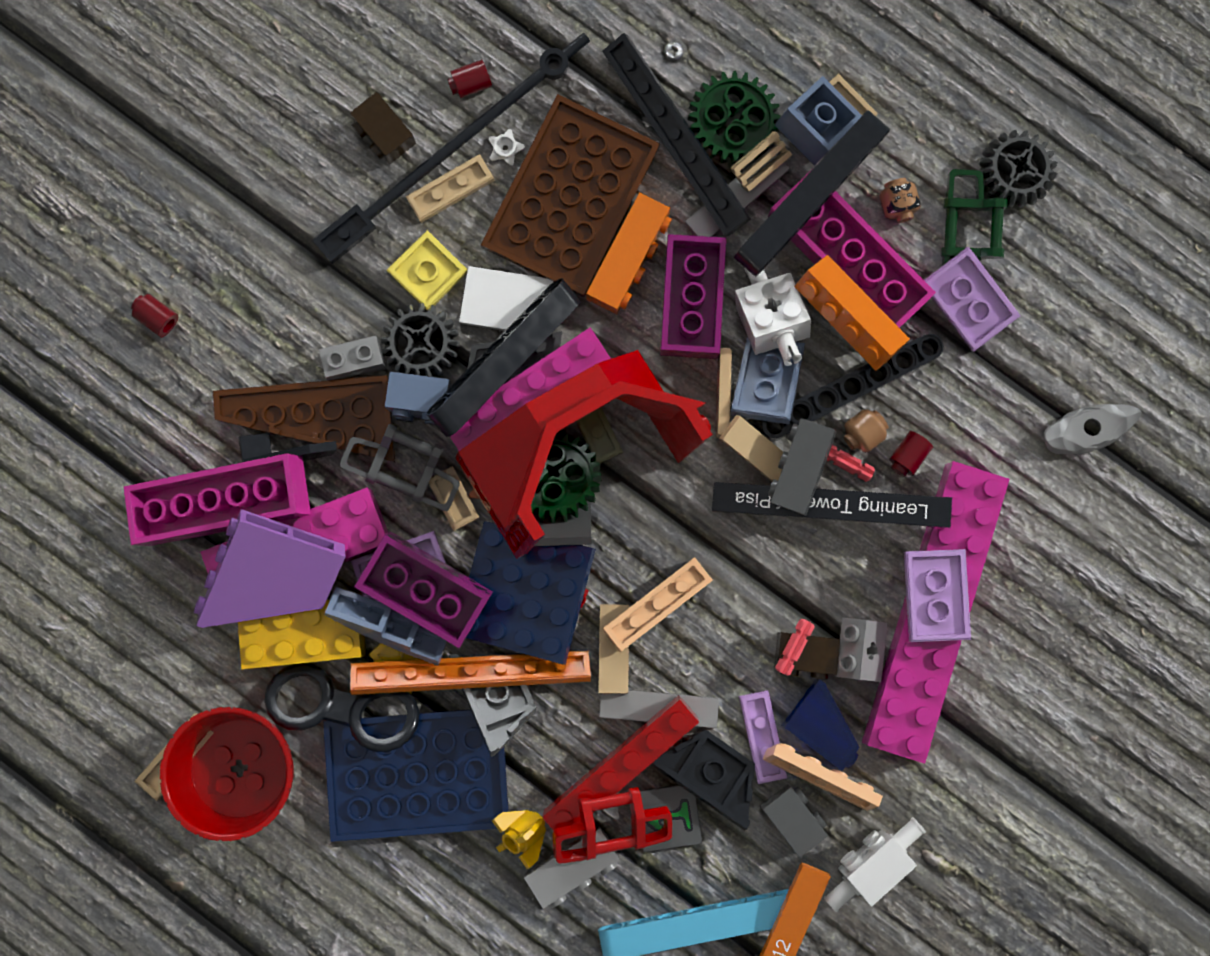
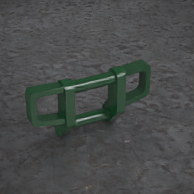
M951 170L948 173L946 198L944 199L946 224L944 247L941 248L942 266L950 258H953L965 249L964 247H956L958 210L992 211L990 248L970 249L979 261L1004 258L1005 249L1002 248V233L1007 199H984L983 173L981 171ZM955 177H971L975 179L976 199L953 198Z

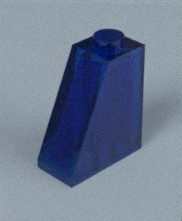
M816 678L781 726L836 768L843 771L845 767L849 769L855 763L859 756L856 752L860 747L826 684Z

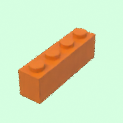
M639 192L586 293L588 301L616 315L620 308L624 310L627 308L633 294L629 293L633 283L639 284L646 271L642 267L647 258L652 259L658 249L659 244L655 242L660 232L665 234L671 224L672 218L669 217L670 207Z
M826 255L808 269L794 286L875 371L892 358L910 340L829 255Z

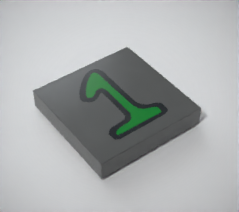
M680 785L640 790L644 810L667 806L672 814V838L668 841L645 847L643 852L702 844L697 802L693 794ZM664 819L645 822L646 834L661 830L664 826Z

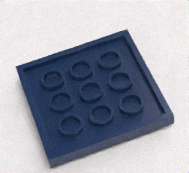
M484 521L469 578L493 592L466 638L566 665L596 549L583 545L534 546L527 554L516 559L495 523Z

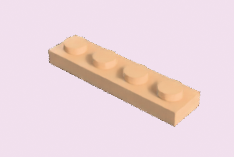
M694 557L602 630L621 653L713 580Z
M776 744L765 752L764 761L866 811L880 806L883 796L874 792L872 786L863 782L856 783L848 779V775L840 770H829L821 766L822 762L810 756L803 757L795 753L796 750L787 744Z

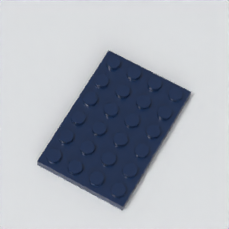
M470 709L420 713L418 728L412 738L401 748L389 752H373L360 746L352 736L349 726L323 721L330 842L497 829L492 820L502 812H509L505 746L495 756H490ZM407 714L364 717L361 719L362 728L371 737L386 739L395 736L402 730L406 723Z

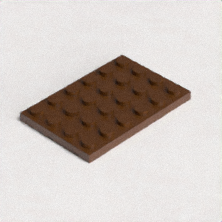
M557 94L481 243V248L553 282L563 278L574 293L585 297L660 148V143Z

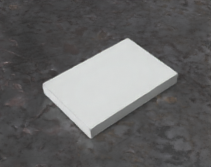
M468 266L459 323L505 331L553 281L542 277Z

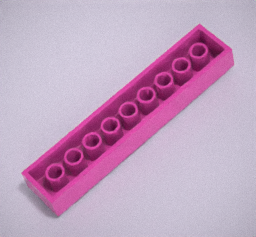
M952 461L945 464L936 493L937 497H952L951 527L926 526L919 551L966 549L970 612L1010 479ZM906 596L882 672V681L879 682L861 743L925 764L962 640L909 642Z

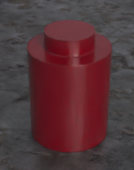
M482 59L450 71L452 77L447 79L452 94H458L460 99L492 87L489 74Z
M151 294L138 296L131 305L132 317L160 338L170 333L179 318L177 313Z
M909 431L889 458V461L892 463L891 469L902 477H905L907 474L913 476L934 448L933 445L920 434Z

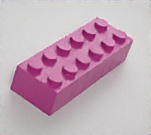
M807 173L791 190H789L773 207H771L768 217L779 207V205L791 194V192L803 181V179L809 173ZM836 191L791 239L814 264L826 255H829L899 328L936 293Z
M591 327L503 384L462 428L450 436L457 449L460 451L524 404L593 365L611 359Z
M289 453L123 487L131 545L153 546L226 532L231 518L237 519L241 509L275 521L311 515L303 457Z
M368 487L310 509L311 515L279 521L280 523L345 544V559L343 563L376 551L384 535L388 533L373 490ZM221 544L200 552L208 573L210 570L216 571L219 562H216L215 558Z

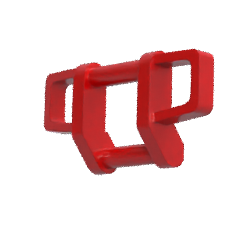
M638 787L628 788V792L589 799V797L579 798L578 806L582 823L557 828L553 831V854L557 863L562 864L596 859V855L632 847L635 850L643 849L668 841L672 838V814L667 806L644 810ZM629 804L631 810V835L596 842L593 811ZM664 819V826L661 830L646 834L645 822ZM582 835L583 848L561 851V842L563 840Z

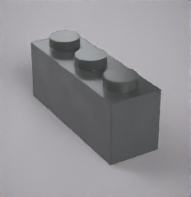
M802 418L799 425L793 424L788 440L793 442L789 453L784 451L781 456L778 468L782 469L779 480L774 479L768 493V496L772 497L770 503L805 516L807 515L836 435L834 429Z

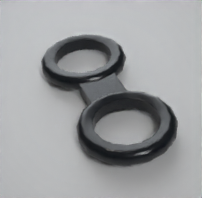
M307 663L284 667L274 675L266 688L264 699L267 714L278 726L287 730L303 731L315 727L323 720L349 726L352 736L360 746L373 752H389L401 748L412 738L419 723L420 712L415 698L409 692L351 695V693L335 690L332 679L323 669ZM309 676L317 680L322 688V699L317 709L301 718L289 717L279 710L277 703L278 693L282 686L292 678ZM393 697L400 700L407 710L406 723L402 730L395 736L386 739H376L367 735L361 724L362 713L366 706L374 699Z

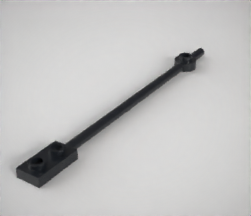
M582 33L562 50L550 48L544 51L539 60L540 68L366 210L362 211L357 204L312 240L331 264H334L377 229L371 220L545 78L552 80L562 78L568 70V59L590 42L588 36ZM555 62L559 64V67L551 69L549 65Z

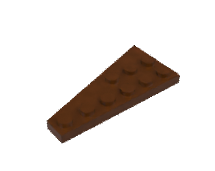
M388 375L215 390L213 391L215 420L314 444L336 441L337 449L343 451L346 450L352 437L381 444L388 425H393L392 414L385 408L389 377ZM394 441L391 442L384 459L386 461L395 462ZM355 444L351 452L375 458L378 449Z

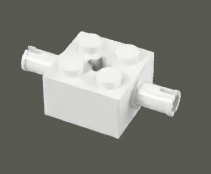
M744 268L752 285L735 290L736 309L755 355L779 348L786 366L792 365L791 358L794 364L798 363L802 356L795 342L810 338L811 319L799 291L794 287L796 284L791 273L768 279L764 270L755 277Z
M912 817L894 835H889L882 829L879 832L874 830L863 839L864 845L856 852L852 850L841 859L840 863L842 865L838 867V870L844 875L842 877L843 881L823 898L836 913L854 895H861L872 907L917 866L907 854L906 849L922 834L926 833L924 828Z

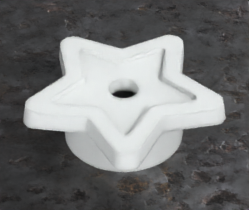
M508 129L498 137H489V141L494 148L490 160L503 159L510 166H513L515 154L524 149V144L515 141L511 129ZM503 146H508V149L503 150Z

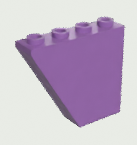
M241 509L238 518H231L226 535L230 537L227 544H221L215 558V561L219 562L216 571H209L204 585L205 588H208L205 597L199 596L194 613L198 614L196 626L204 628L322 609L345 559V544Z

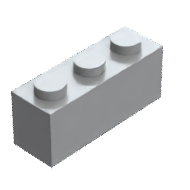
M600 824L595 827L596 842L610 840ZM582 836L562 848L561 851L583 848ZM617 851L596 855V859L562 864L557 863L553 854L525 872L524 879L543 909L548 905L554 908L567 899L565 894L574 888L578 892L592 883L590 878L601 872L602 875H605L616 868L619 854Z

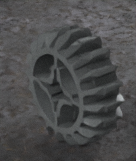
M1013 130L1009 136L1006 133H1002L998 140L992 139L989 147H986L982 152L984 158H981L978 163L983 168L980 170L983 173V178H986L983 181L984 187L989 186L991 188L987 193L988 197L996 194L998 198L1007 199L1008 208L1012 207L1015 202L1019 208H1023L1026 202L1029 205H1034L1037 202V198L1043 199L1047 195L1046 191L1051 190L1053 187L1051 180H1054L1058 174L1052 170L1057 166L1058 162L1050 160L1054 155V151L1046 152L1045 150L1048 141L1039 144L1037 142L1039 134L1034 135L1030 139L1028 130L1023 131L1020 136L1016 130ZM1007 150L1022 151V153L1018 156L1012 155L1010 153L1006 155L1002 152ZM1031 158L1034 160L1037 168L1032 165ZM1022 161L1019 166V173L1013 178L1016 173L1017 164ZM998 170L1004 174V181L1000 177ZM1021 182L1025 185L1029 183L1033 185V187L1027 189L1014 188L1013 185L1015 183Z
M424 303L419 304L418 311H415L412 304L408 305V314H404L403 310L398 309L397 313L400 318L396 320L391 316L388 319L393 327H383V331L390 335V337L381 338L382 344L390 345L382 349L384 356H390L386 363L389 366L397 364L394 368V372L401 373L405 369V374H413L414 372L415 375L422 376V373H425L426 376L433 377L431 372L436 370L437 374L442 376L444 373L440 368L441 365L449 369L452 367L447 357L456 359L458 356L450 348L460 347L459 341L451 340L459 335L457 329L449 330L454 325L453 320L448 319L444 321L446 318V312L444 311L436 315V307L434 305L429 307L428 312H426ZM418 321L430 322L429 325L425 324L419 330H414L408 326ZM438 327L443 333V346L440 352L432 345V340L436 335L434 332ZM401 333L408 339V346L405 349L406 353L402 358L398 352V339ZM411 335L416 339L420 337L421 340L424 337V341L430 350L425 346L423 348L420 346L416 348L417 345ZM421 355L433 358L432 361L425 364L410 363L412 359L415 361Z

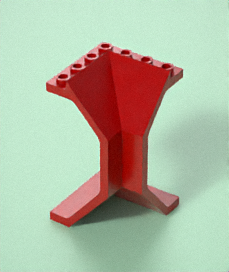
M636 350L599 362L524 404L458 451L455 459L515 558L518 559L527 554L545 535L532 513L531 503L554 437L560 430L614 399H619L648 414L674 458L680 463L713 435L710 431L711 425L708 419L698 412L706 402L664 392L642 355Z

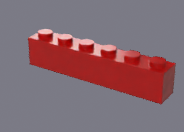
M678 695L545 808L542 818L553 831L557 828L582 823L578 806L579 798L589 797V799H595L618 793L699 723L697 715Z

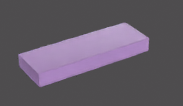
M768 690L739 696L752 761L755 763L757 783L763 784L786 779L787 774L785 770L763 760L766 750L780 743Z

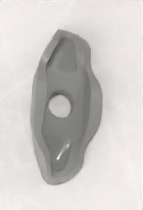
M1100 404L1076 409L1067 413L1045 429L1044 440L1046 447L1055 454H1083L1101 449L1121 438L1139 420L1142 411L1137 407L1121 404ZM1087 420H1094L1098 423L1099 432L1097 435L1090 436L1085 432L1084 423Z

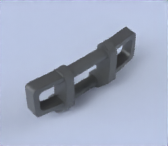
M391 424L388 425L381 444L352 437L340 461L341 468L366 478V482L374 484V482L412 497V501L416 503L424 502L443 511L450 509L460 486V482L457 479L436 468L444 446L439 444L431 445L398 431L397 427ZM392 441L430 457L417 487L380 472ZM355 444L378 449L368 473L347 464ZM433 473L446 479L453 485L446 504H440L423 497Z

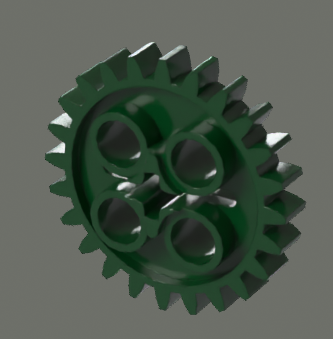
M733 71L731 78H728L725 72H722L719 81L714 76H711L709 85L703 82L700 86L701 92L696 91L694 93L693 99L696 102L690 103L689 109L693 112L689 113L687 120L695 122L690 128L693 132H698L695 137L699 142L703 141L702 147L705 150L708 148L712 150L710 154L711 159L719 154L721 155V163H724L726 158L730 157L732 165H734L738 157H744L772 132L778 133L779 129L775 126V123L780 119L781 115L774 113L780 105L771 104L775 94L766 95L765 91L768 85L765 84L759 88L757 86L758 77L750 82L748 81L747 72H745L742 79L738 78L736 71ZM735 94L739 97L740 102L730 101L728 95ZM747 101L752 102L742 112L739 119H734L721 135L716 134L718 130L726 125L729 117H734ZM708 114H717L721 121L714 122L710 120ZM748 115H757L760 122L754 123L750 121ZM736 133L741 141L733 142L728 137V134ZM769 146L762 152L765 153L769 149Z
M567 433L563 436L562 440L558 439L557 434L554 437L535 492L540 493L534 495L531 503L533 515L539 514L540 522H543L546 516H550L552 524H555L557 516H561L562 520L567 522V514L569 513L578 518V508L588 511L587 501L593 503L596 501L594 493L600 492V484L598 482L602 481V475L599 472L601 470L600 462H595L596 453H589L588 444L580 447L578 437L572 442H569ZM557 456L561 458L558 461H549L551 457ZM572 475L581 476L578 480L569 479ZM553 493L560 495L556 499L547 498L548 495Z

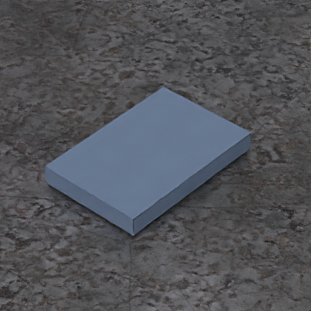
M747 336L731 407V416L738 415L744 418L789 424L805 343L795 342L802 359L794 364L791 358L792 365L786 366L779 348L755 355Z

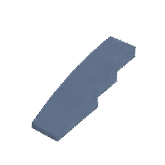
M336 587L325 611V616L366 637L437 666L448 643L412 620L394 612L393 609L383 603Z

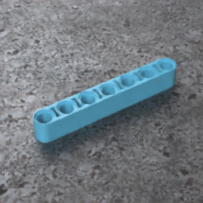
M789 889L603 926L598 929L602 955L640 956L770 930Z

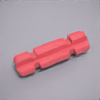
M832 445L827 461L832 460L834 461L833 464L853 475L855 473L858 474L857 477L865 482L871 480L875 472L873 466L867 463L862 464V460L843 450L838 451L837 447Z
M805 619L798 621L795 627L796 633H792L782 653L784 655L783 658H780L775 666L778 672L786 676L791 675L795 667L793 664L795 661H798L808 641L806 639L807 636H811L814 630V624Z

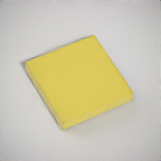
M427 230L387 269V272L419 304L424 303L425 309L428 311L431 305L435 306L467 274L468 269Z

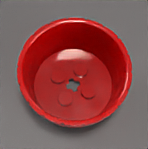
M214 708L211 711L206 710L190 718V721L182 724L173 734L174 737L170 738L164 750L163 759H161L160 787L170 813L188 831L195 835L199 834L200 837L208 840H240L242 837L252 836L261 831L264 826H268L284 807L289 797L294 777L292 754L282 733L265 717L242 708ZM211 730L214 734L193 756L197 745ZM238 759L242 760V764L248 765V770L243 772L242 777H238L237 772H232L231 766L236 765V760Z

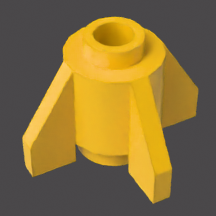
M529 810L498 814L492 822L500 833L504 831L505 834L502 835V842L496 849L498 852L508 849L513 854L523 852L518 858L526 869L531 868L538 861L546 832L544 819L539 813Z

